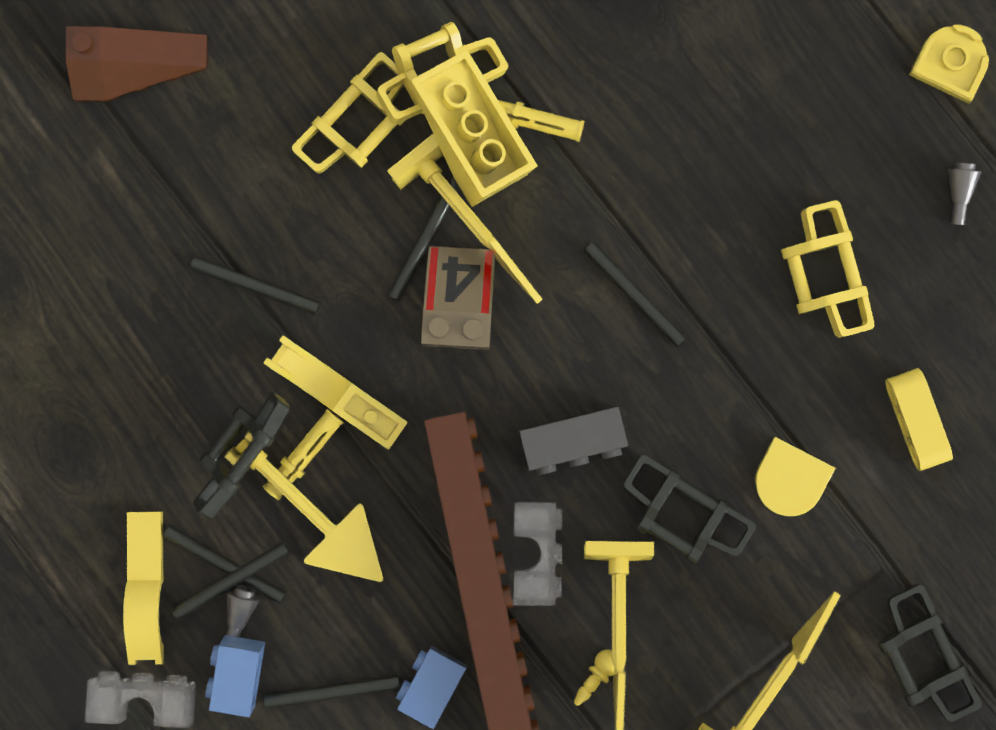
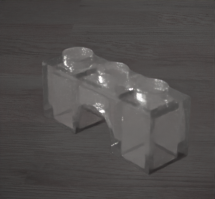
M514 502V537L532 538L539 544L541 549V556L536 565L529 569H514V605L555 606V598L562 597V578L555 577V564H562V543H555V530H562V509H556L555 502Z
M99 672L98 677L88 680L85 722L120 724L126 720L129 701L132 698L139 697L147 700L153 707V726L188 728L194 723L196 682H187V676L181 675L166 676L165 681L153 680V674L146 673L133 674L132 679L119 678L118 672Z

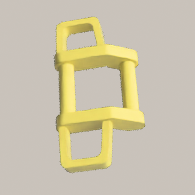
M453 22L442 25L441 30L408 45L401 43L393 47L392 54L398 76L380 85L376 93L389 120L393 124H397L418 114H424L410 84V81L417 77L413 69L412 57L444 43L449 58L465 50H468L470 54L486 50L497 66L496 69L483 75L488 83L504 75L508 68V64L492 38H485L463 46L457 27ZM403 83L415 106L399 112L395 110L386 93Z
M383 52L378 53L359 75L356 74L350 81L352 85L322 117L317 116L311 123L312 126L293 144V152L316 173H323L344 155L362 168L368 162V155L396 125L401 126L405 122L404 120L393 124L389 120L376 96L377 91L365 81L379 64H385L398 76L396 64ZM403 83L392 89L387 95L391 103L404 86ZM362 94L386 117L356 149L331 126ZM318 131L338 148L337 151L320 164L314 163L302 152L303 146Z
M826 202L802 210L801 218L806 242L781 250L783 260L787 259L797 293L799 304L796 306L798 313L803 314L825 307L834 334L838 338L873 329L874 320L869 303L868 290L861 282L850 243L853 241L852 234L849 231L840 202ZM829 210L832 213L838 234L817 239L813 213ZM837 246L849 290L812 300L800 255ZM857 299L862 325L846 329L843 326L836 304Z

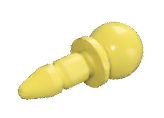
M611 649L602 650L596 655L595 666L588 668L592 675H589L583 686L579 688L574 700L575 705L578 706L591 697V693L600 685V681L607 684L609 677L615 675Z

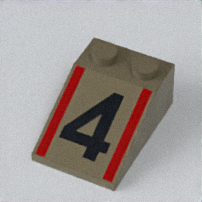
M429 246L423 306L422 346L490 350L495 256L491 250Z

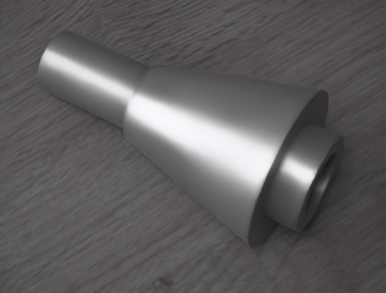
M955 162V168L948 169L952 202H954L951 224L965 225L967 203H970L981 175V171H975L976 164Z
M236 585L235 589L227 591L228 630L226 635L240 637L241 630L244 629L260 601V597L255 594L253 588Z

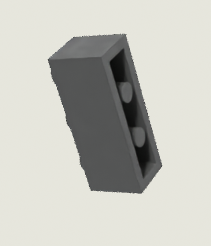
M619 407L519 431L529 471L536 469L537 476L557 471L555 464L569 461L570 468L590 463L588 456L599 453L602 454L603 459L623 455L621 448L628 447Z

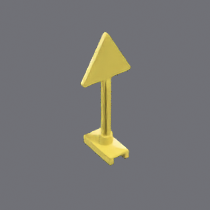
M434 134L430 135L387 170L393 182L400 190L419 175L427 184L431 183L476 238L494 253L498 263L537 304L542 300L498 241L492 236L491 232L442 176V170L436 164V161L444 155Z
M249 430L245 438L236 447L233 446L225 456L233 466L253 439ZM262 450L250 468L253 470L257 469L325 535V538L304 558L305 564L382 582L383 575L363 504H357L339 524L335 525L266 459L268 455Z
M585 541L584 559L609 561V575H612V663L615 671L613 676L615 730H623L625 672L623 670L626 662V575H629V561L651 560L653 558L654 542Z
M834 591L792 638L793 650L780 662L736 727L733 726L730 730H752L795 669L797 662L799 661L803 664L838 602L840 594ZM702 723L698 730L714 729Z

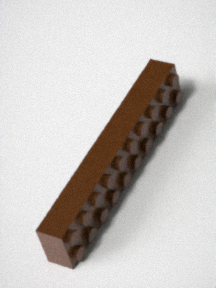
M466 412L424 420L488 729L539 730L537 718L530 720L529 711L535 710L530 685L523 686L522 677L527 676L523 651L516 653L514 642L520 641L516 618L509 619L507 608L513 607L509 584L502 586L500 574L506 573L502 551L495 552L493 540L499 539L495 518L488 519L486 506L492 505L488 485L481 486L479 473L485 472L481 451L474 453L472 439L478 438L474 418L467 419Z

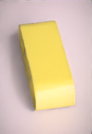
M916 368L886 379L885 384L909 453L918 471L952 460L953 455L949 441L922 371Z

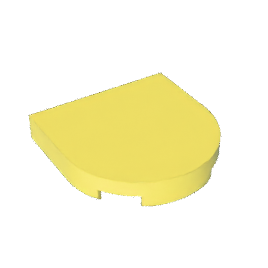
M963 25L947 26L935 31L922 46L909 75L969 104L972 102L989 64V56L987 55L982 37L973 29Z
M773 437L756 471L755 484L757 494L763 505L776 514L783 516L804 514L818 503L835 467L777 437Z

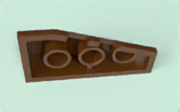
M66 26V65L72 97L75 102H108L117 99L118 96L133 91L139 92L148 89V86L167 80L172 81L207 69V35L112 27Z

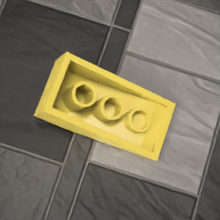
M468 50L461 52L410 81L452 175L471 207L527 176L537 167L536 162Z

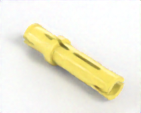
M498 100L514 128L518 129L519 126L576 140L577 142L580 141L585 121L524 107V103L518 101L516 104Z
M326 409L322 417L305 435L288 458L286 456L280 461L282 465L278 470L291 483L297 477L302 478L305 474L303 470L340 425L344 423L343 420L331 410ZM268 481L263 485L264 489L277 500L282 498L283 494L271 482Z

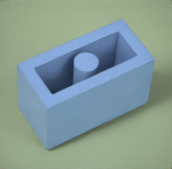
M225 635L219 645H214L210 665L216 666L214 678H209L206 688V698H211L209 711L250 718L256 705L265 642Z
M432 645L427 653L421 650L412 666L417 671L411 683L405 680L396 696V699L401 701L397 710L434 729L467 665Z

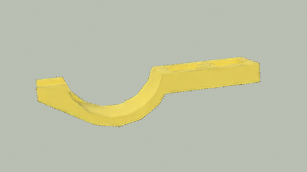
M282 335L279 340L283 343L272 360L266 358L263 363L389 450L408 422Z
M127 512V583L124 595L123 621L128 665H136L137 660H155V665L164 664V645L159 628V600L163 583V512Z

